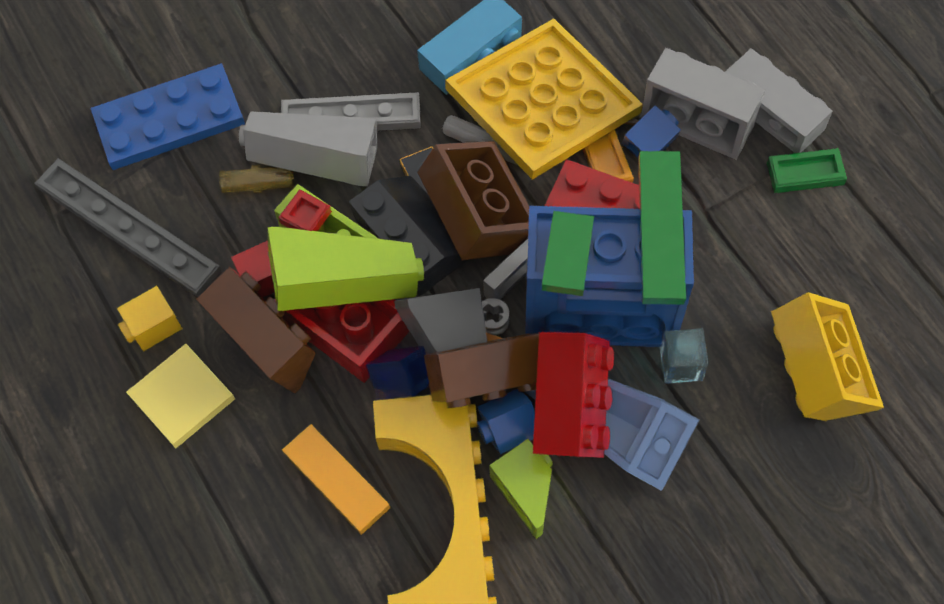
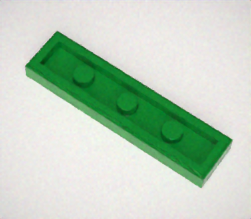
M640 151L638 160L642 304L684 305L686 301L680 151Z

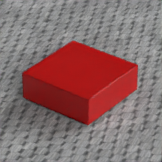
M299 189L278 218L280 224L288 228L318 231L332 211L330 205Z

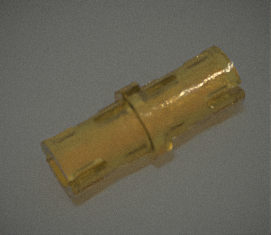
M252 165L251 169L220 170L219 177L222 178L219 179L222 193L253 190L254 194L262 193L264 189L294 188V182L292 181L294 179L293 171L279 167L261 168L260 165Z

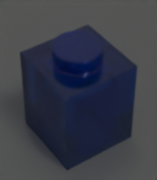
M424 346L388 350L366 364L378 400L413 397L429 386L424 359L426 354Z

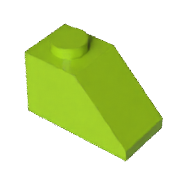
M527 439L489 465L490 478L537 539L543 534L552 469L550 467L553 463L549 455L533 454V444Z

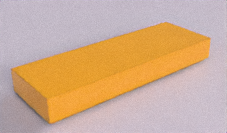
M312 424L282 449L284 455L361 535L390 509L389 503Z

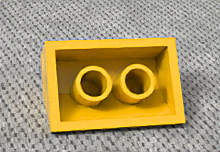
M808 292L771 311L775 324L773 327L774 334L781 343L786 358L784 361L785 369L793 380L797 393L795 397L796 403L804 417L827 421L884 408L849 304Z

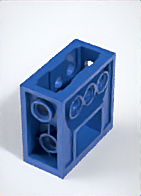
M529 206L525 334L537 332L587 333L610 340V345L675 347L694 285L692 210H683L686 301L684 305L642 304L640 209ZM553 211L594 216L583 296L541 291Z

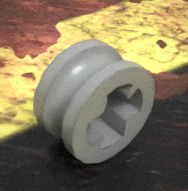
M488 298L482 301L486 332L495 336L503 333L509 325L508 306L497 298ZM490 311L493 315L499 312V322L496 323L492 319L486 322V312Z

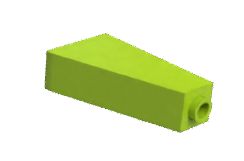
M268 227V256L278 311L416 297L418 281H423L424 279L423 262L421 258H415L412 243L284 227Z

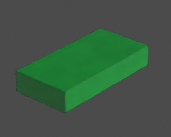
M839 148L769 156L767 160L774 193L845 185L847 180Z
M553 211L541 291L583 296L594 216Z

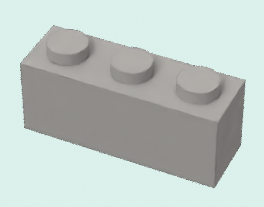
M750 48L725 71L742 80H750L757 86L765 89L755 122L794 153H801L826 129L833 111L827 107L823 100L814 97L802 88L794 78L785 75L777 69L767 57L759 55Z

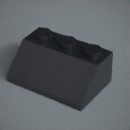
M411 175L377 180L348 201L357 223L377 238L412 243L415 258L422 259L424 268L423 281H418L417 294L419 296L468 261L462 260L431 198Z

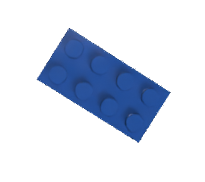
M222 63L91 108L112 170L245 125Z

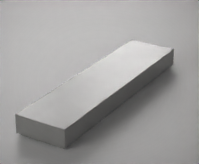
M419 92L281 100V113L376 118L377 131L421 128Z

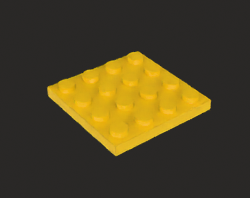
M555 19L546 22L445 80V89L532 180L639 115L643 104Z

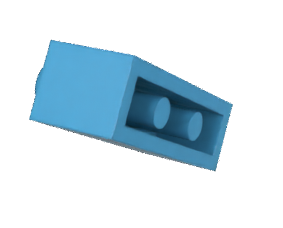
M483 0L417 50L419 70L447 95L449 92L445 89L446 79L522 37V16L504 0Z

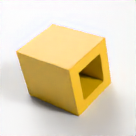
M157 286L117 308L124 320L118 324L129 344L136 340L143 352L182 330L175 314Z

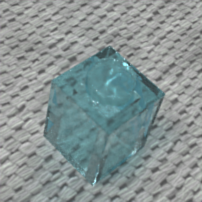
M703 328L664 331L660 353L665 384L703 381L709 365Z

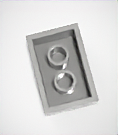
M665 48L647 79L641 118L655 105L661 111L666 109L678 120L679 124L677 126L681 129L680 136L737 160L754 128L765 89L757 86L750 80H742L730 75L716 66H709L694 60L685 53Z

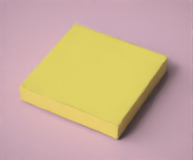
M187 344L183 345L126 392L175 449L235 400L233 394Z

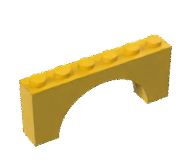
M431 395L373 401L375 435L379 450L404 452L430 466L446 486L454 507L452 538L437 568L415 587L398 594L387 595L388 604H497L496 597H488L486 584L487 581H494L492 556L484 557L482 542L490 541L488 517H479L478 503L486 502L483 478L475 479L474 465L482 464L479 441H471L470 428L477 427L475 404L447 408L446 402H434Z

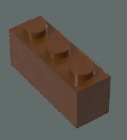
M539 332L425 354L424 359L432 401L446 402L447 408H456L471 404L470 397L482 395L483 400L505 397V389L518 387V392L536 390Z

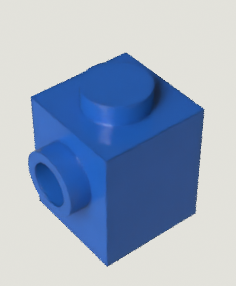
M655 105L625 134L622 144L637 158H639L640 151H664L678 137L681 131L677 126L679 122L668 110L663 109L661 111Z
M518 389L507 393L505 397L493 399L477 406L482 421L477 422L480 435L485 444L491 442L500 454L511 451L527 439L533 440L535 411L532 402L523 392H518Z

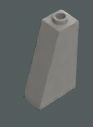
M250 112L246 124L240 126L239 143L240 146H245L246 160L353 185L368 186L377 152L376 118Z

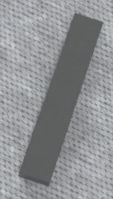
M59 158L34 183L37 189L197 298L222 272L218 264Z

